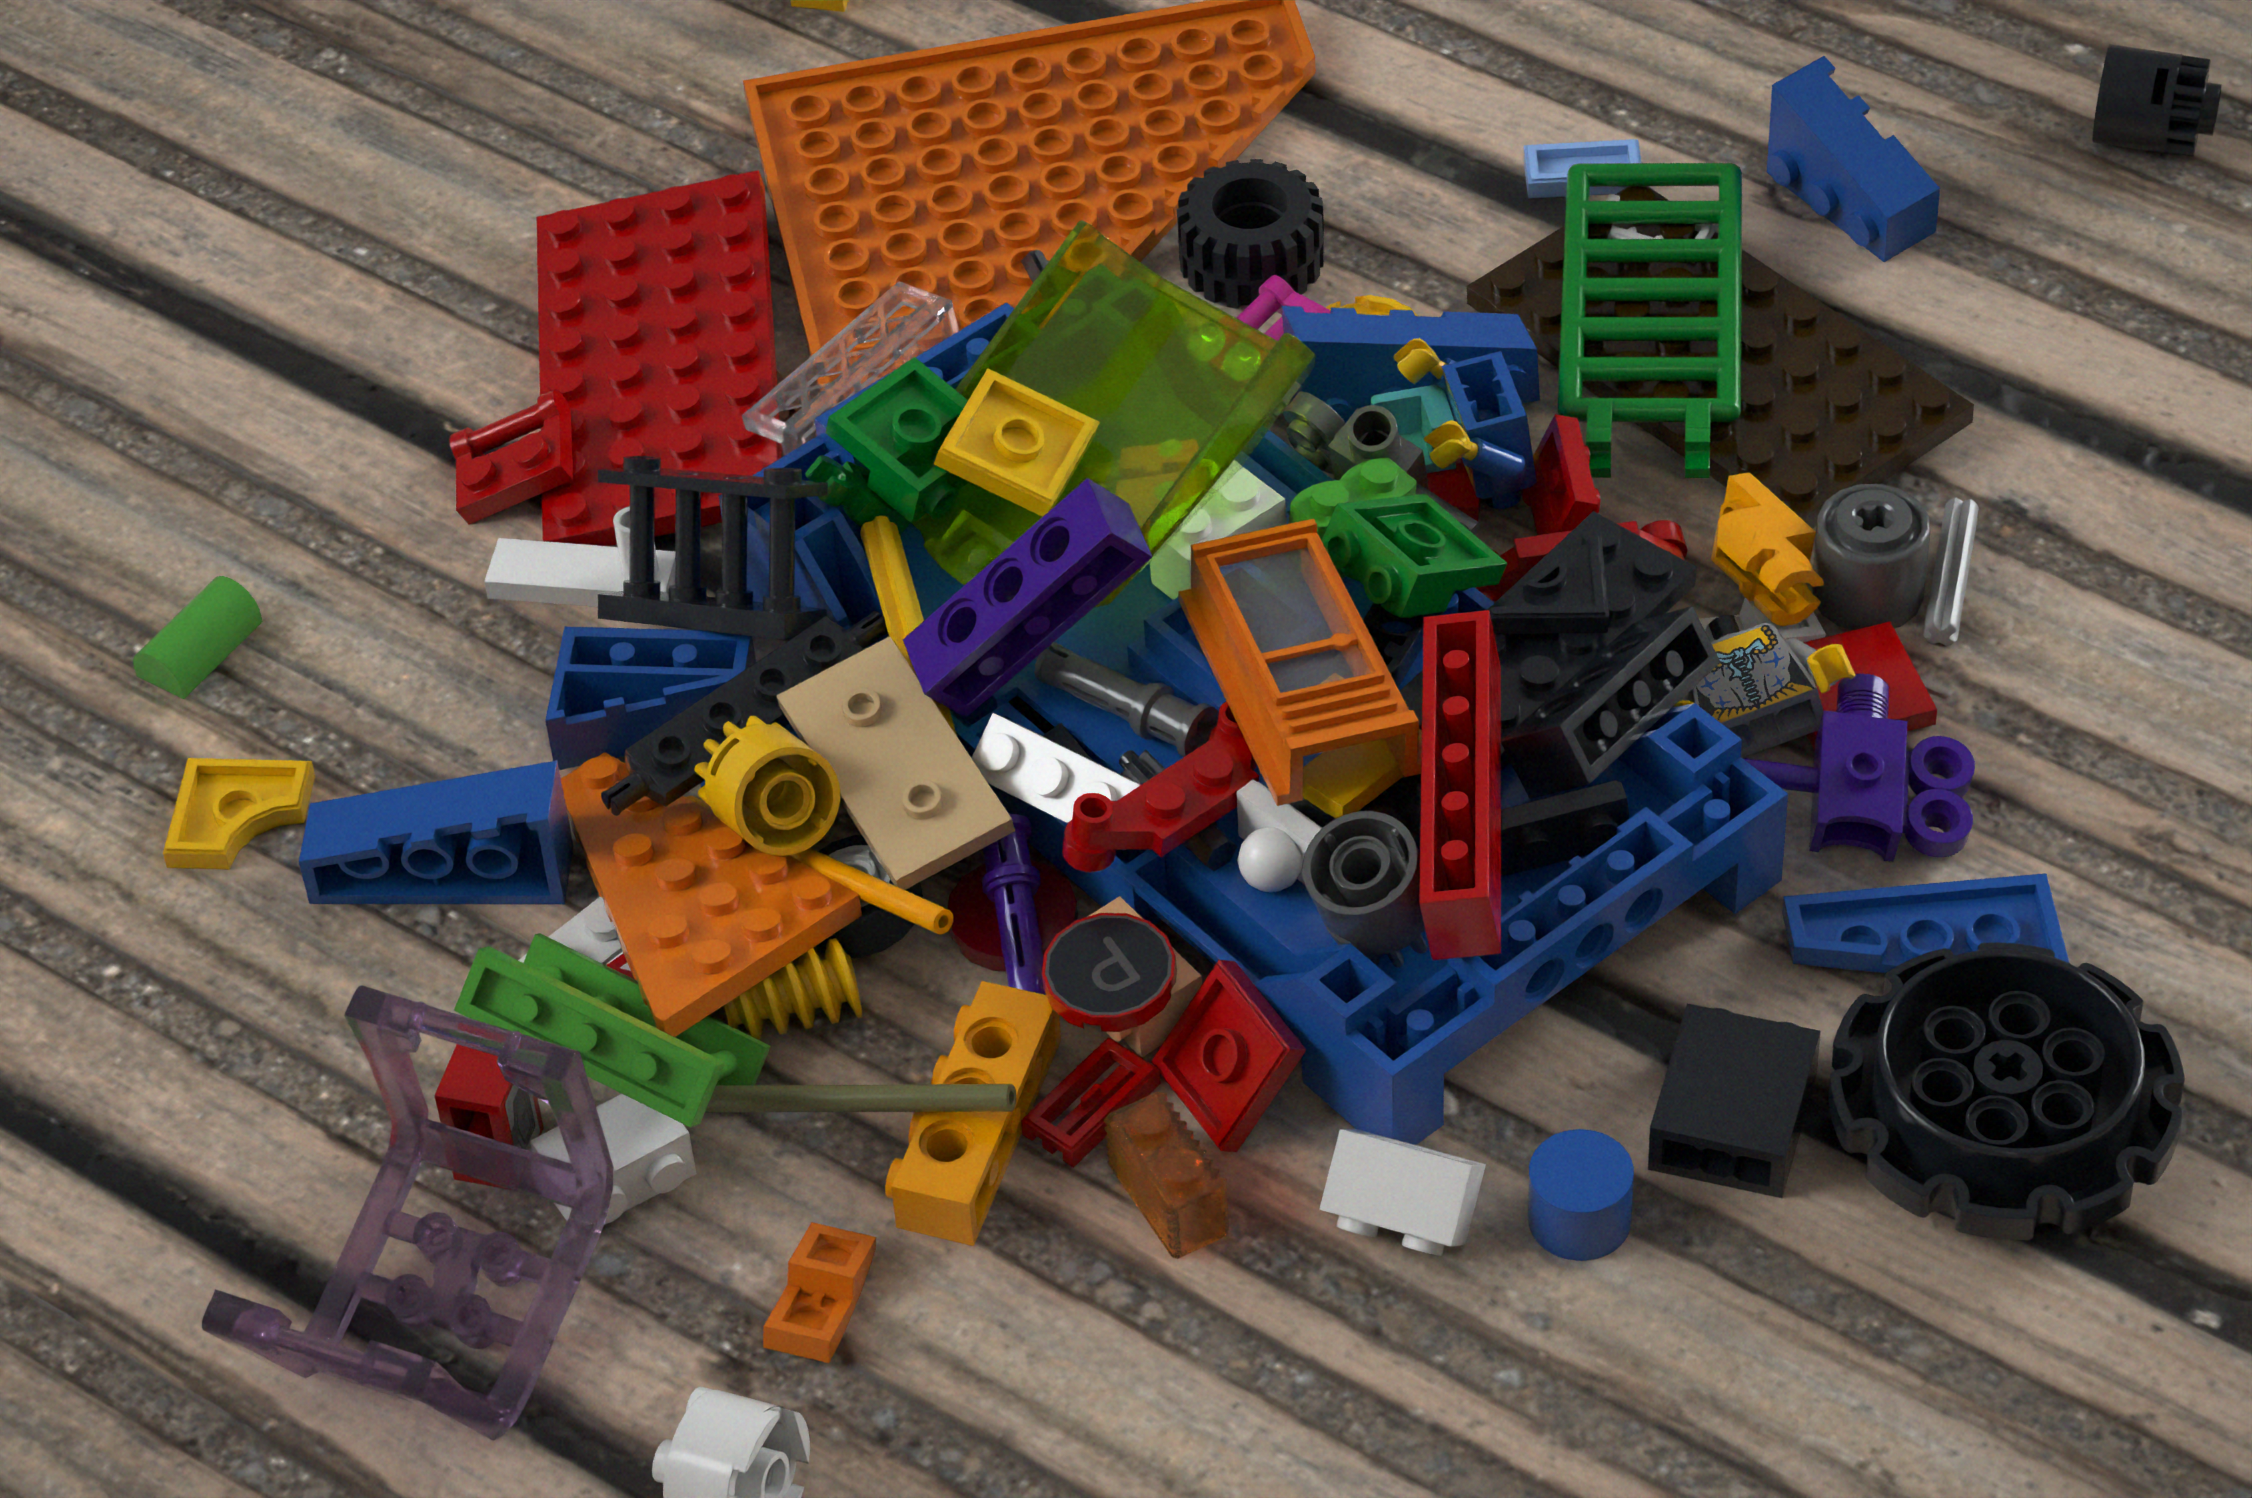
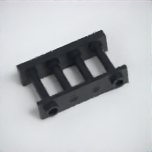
M626 456L623 457V468L598 470V482L630 485L629 580L623 581V591L598 594V619L786 640L792 639L827 616V609L801 607V596L795 595V498L828 495L827 482L802 480V469L767 468L764 469V477L661 468V457ZM655 487L676 489L675 585L669 586V592L660 591L661 582L654 580ZM701 492L722 493V590H717L715 597H708L707 586L700 585ZM748 496L770 498L769 595L763 596V602L753 601V591L747 590Z

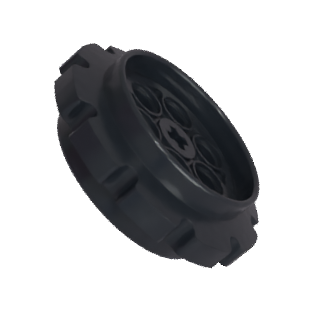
M1981 943L1978 946V951L1954 955L1951 950L1942 948L1912 958L1886 972L1883 995H1860L1843 1017L1833 1042L1831 1064L1834 1071L1830 1074L1828 1103L1832 1123L1845 1151L1867 1154L1866 1179L1888 1199L1918 1217L1925 1218L1936 1211L1939 1214L1954 1219L1955 1229L1958 1232L1992 1239L2029 1240L2034 1237L2035 1228L2051 1224L2059 1226L2064 1233H2075L2101 1224L2128 1209L2131 1203L2134 1183L2155 1184L2172 1159L2178 1143L2183 1118V1110L2178 1105L2181 1103L2185 1077L2179 1052L2167 1028L2161 1024H2146L2142 1022L2143 999L2123 982L2090 963H2082L2076 967L2054 958L2055 953L2050 949L2016 943Z

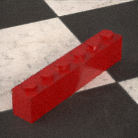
M1489 610L1424 617L1419 904L1432 960L1501 954V665Z

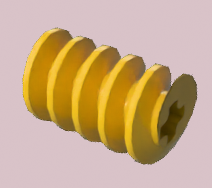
M836 938L827 941L824 960H820L814 948L799 956L798 965L795 966L793 962H790L723 1006L727 1025L737 1029L739 1024H744L750 1036L758 1040L761 1039L764 1019L768 1018L778 1033L783 1035L787 1034L791 1013H796L805 1029L813 1028L816 1008L822 1007L832 1024L839 1023L841 1006L844 1002L849 1003L858 1019L863 1017L857 981L850 955L846 954Z

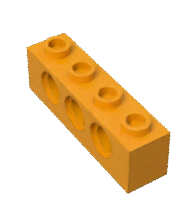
M981 981L971 1006L966 1004L961 1006L954 1026L953 1047L949 1056H939L933 1070L931 1084H1013L1016 1090L1015 1108L1012 1112H914L909 1127L908 1149L903 1159L895 1158L891 1163L885 1185L886 1197L893 1199L896 1228L970 1246L975 1245L1022 1134L1021 1119L1032 1110L1061 1042L1059 1014L1051 1008L1046 995Z

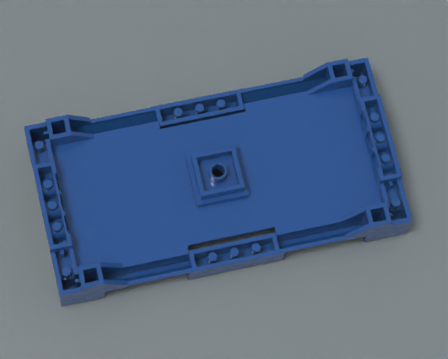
M1101 264L1021 313L1008 303H1004L916 357L967 400L971 397L988 368L1100 422L1095 437L1056 505L1085 480L1088 470L1122 465L1125 452L1164 447L1177 442L1181 444L1199 442L1202 446L1205 460L1214 462L1218 466L1220 475H1232L1244 467L1285 498L1287 524L1289 523L1290 503L1298 493L1312 485L1335 480L1220 392V381L1176 304L1139 276L1125 283ZM886 376L816 417L817 436L764 469H802V480L812 481L806 477L805 473L820 455L827 456L842 466L848 461L868 469L825 432L830 415ZM764 469L752 476L764 477ZM1207 470L1206 491L1218 484L1211 479L1209 470ZM968 483L958 490V497L955 503L942 517L933 519L926 513L913 524L910 523L900 535L923 619L926 620L1038 522L1042 516L986 489L975 488L971 483ZM1119 488L1106 489L1118 496ZM721 494V495H719L718 497H719L721 517H722V494ZM748 496L747 590L753 591V601L763 602V596L769 595L770 498ZM818 496L795 498V595L801 596V607L827 609V617L845 629L850 628L874 610L880 613V619L883 613L861 538V526L848 517L843 509V505L839 507L828 505L821 501ZM1285 556L1261 572L1247 561L1229 564L1220 570L1261 653L1331 638L1332 635L1302 576L1285 561ZM1150 560L1055 641L1074 653L1117 671L1138 683L1140 682L1145 685L1149 683H1164L1174 690L1176 697L1196 706L1200 703H1207L1215 707L1219 713L1220 706L1226 702L1178 601V597L1173 600L1152 584ZM1347 576L1342 581L1363 620L1373 602L1367 597L1364 585ZM1476 588L1456 591L1442 615L1484 611L1490 608L1494 602ZM1398 621L1386 622L1381 625L1385 630L1395 633H1405L1413 629L1410 625ZM889 634L883 635L881 638H879L878 640H876L875 642H873L872 644H870V645L867 646L866 648H868V647H870V646H872V645H874V644H876V643L882 641L883 639L889 637ZM1423 647L1398 687L1399 691L1423 670ZM1333 649L1269 663L1267 666L1280 693L1323 684L1334 675L1343 679L1344 658L1340 651ZM1038 656L967 718L949 708L957 737L971 758L992 713L1007 718L1041 736L1045 734L1008 703L1009 700L1017 695L1054 727L1062 723L1090 758L1118 774L1124 771L1119 765V759L1129 750H1133L1140 756L1146 749L1165 769L1183 758L1178 754L1177 747L1156 737L1152 740H1145L1137 736L1130 727L1129 722L1123 718L1072 696V694L1039 681L1034 673ZM1695 703L1672 707L1588 785L1529 799L1511 763H1509L1501 771V809L1617 780V782L1621 781L1626 793L1630 819L1617 827V835L1588 855L1580 857L1577 855L1573 859L1545 865L1541 868L1530 869L1507 876L1501 875V954L1432 960L1426 931L1424 930L1421 934L1427 945V951L1421 954L1417 953L1410 945L1401 949L1404 956V964L1397 968L1391 963L1387 954L1380 955L1379 964L1376 965L1351 943L1338 945L1329 934L1305 884L1298 879L1288 888L1277 892L1261 891L1247 883L1240 872L1237 861L1241 844L1244 841L1238 834L1237 807L1216 820L1220 829L1237 845L1231 861L1216 871L1205 866L1192 851L1188 850L1183 844H1180L1162 857L1152 849H1116L1115 859L1109 867L1097 872H1084L1070 866L1063 856L1064 830L1068 823L989 784L1008 814H1019L1031 820L1032 835L1027 839V842L1100 906L1103 907L1120 896L1143 919L1150 921L1154 925L1162 920L1214 966L1219 959L1235 961L1306 1048V1052L1302 1056V1082L1355 1129L1417 1145L1444 1125V1074L1670 911L1701 889H1704L1722 905L1736 914L1782 881L1788 793L1741 758L1742 739ZM1321 753L1303 756V767ZM1257 766L1254 771L1259 775V782L1268 788Z

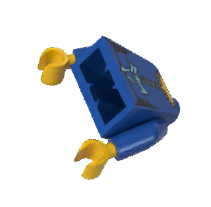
M1420 338L1410 340L1393 356L1394 360L1398 363L1399 371L1413 384H1416L1430 371L1433 374V384L1447 391L1450 409L1454 421L1450 420L1443 423L1424 437V441L1434 448L1429 454L1431 460L1441 469H1445L1461 457L1477 498L1485 499L1487 505L1495 509H1505L1514 506L1521 499V490L1532 487L1537 480L1527 415L1502 352L1499 351L1460 362L1450 358H1445L1441 361L1424 340Z

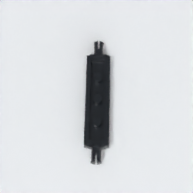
M874 610L848 629L832 622L827 616L823 617L625 750V764L629 776L601 793V798L608 810L611 808V813L618 816L622 811L644 796L666 807L705 781L694 771V768L698 763L710 762L712 755L704 748V742L707 739H712L721 744L727 738L723 732V726L728 721L740 729L746 727V722L750 716H756L764 723L770 725L776 722L782 727L788 725L789 721L780 709L777 695L861 652L883 635H887L888 631L884 617L882 616L879 619L880 613Z

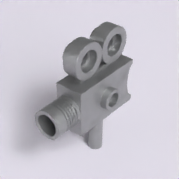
M1299 392L1283 412L1284 418L1289 424L1286 432L1289 435L1288 439L1293 448L1320 470L1333 474L1335 480H1340L1349 469L1362 462L1377 458H1390L1417 481L1415 495L1427 494L1455 519L1465 524L1474 535L1477 534L1480 527L1479 522L1429 491L1423 450L1398 434L1396 419L1386 408L1377 405L1357 408L1345 423L1341 416L1325 402L1309 393Z

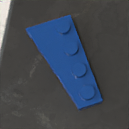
M2046 873L1783 897L1782 914L1793 964L1886 973L1896 966L1928 952L1946 948L1951 950L1954 955L1978 951V946L1981 943L1994 942L2016 943L2050 949L2055 953L2054 958L2070 963Z

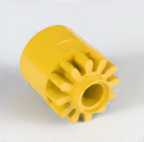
M750 716L746 722V727L740 729L728 721L723 726V732L727 738L721 744L712 739H707L704 742V748L712 757L709 763L701 762L694 768V771L705 780V785L698 790V796L711 807L716 817L754 848L770 855H793L812 847L829 831L835 821L840 805L841 794L837 775L824 757L777 722L771 725L766 724L758 717Z

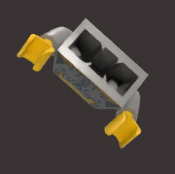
M1723 615L1713 619L1705 629L1721 663L1673 707L1697 704L1742 739L1741 758L1818 731L1823 715V707L1816 685L1821 693H1825L1839 679H1852L1856 675L1843 646L1840 644H1832L1816 650L1796 638L1784 639L1774 624L1764 622L1744 630L1742 622L1738 617Z

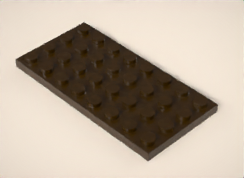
M1628 186L1615 194L1620 196V201H1670L1649 186ZM1588 224V239H1608L1612 225L1627 230L1635 227L1637 233L1653 238L1662 235L1664 239H1695L1699 231H1695V224ZM1565 226L1466 286L1467 304L1478 312L1518 314L1537 348V354L1558 369ZM1716 231L1711 237V239H1718V233ZM1742 249L1741 412L1738 419L1729 423L1710 422V476L1727 487L1728 476L1750 472L1810 527L1814 528L1816 527L1817 516L1824 502L1838 491L1859 484H1881L1973 423V403ZM1718 262L1587 263V278H1718ZM1586 301L1585 317H1717L1718 302ZM1584 341V357H1717V341ZM1583 381V386L1599 398H1717V381ZM1635 422L1685 458L1686 422Z

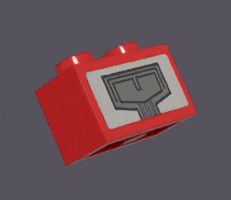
M461 1033L434 1095L454 1180L518 1191L533 1156L530 1140L540 1136L544 1129L527 1047L501 1036L484 1037Z

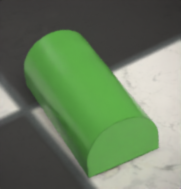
M225 576L215 577L134 656L133 666L136 676L185 699L263 622L255 599L242 585L233 579Z

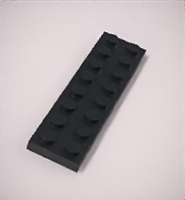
M1594 511L1487 610H1491L1492 607H1503L1523 592V584L1556 559L1560 558L1563 561L1587 543L1590 532H1601L1609 610L1608 633L1494 634L1501 665V740L1631 624L1667 613L1695 586L1697 567ZM1423 670L1400 690L1408 709L1414 710L1419 720V729L1421 730ZM1501 744L1502 771L1510 763V759ZM1421 774L1408 777L1403 776L1358 811H1374L1394 817L1410 831L1418 849H1420ZM1305 798L1302 801L1289 803L1322 828L1335 820L1334 817Z

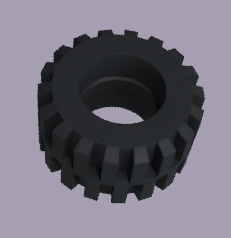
M1250 159V162L1239 163L1238 160L1226 162L1225 167L1218 168L1213 166L1205 170L1203 178L1194 177L1187 184V191L1181 192L1177 209L1180 270L1183 278H1188V286L1194 292H1204V299L1213 303L1224 301L1226 302V307L1239 309L1241 305L1249 306L1260 295L1259 287L1271 275L1281 277L1295 292L1301 295L1307 291V284H1314L1319 278L1320 268L1324 266L1323 201L1319 197V189L1314 182H1306V175L1299 170L1288 171L1286 164L1276 161L1272 164L1263 163V159Z

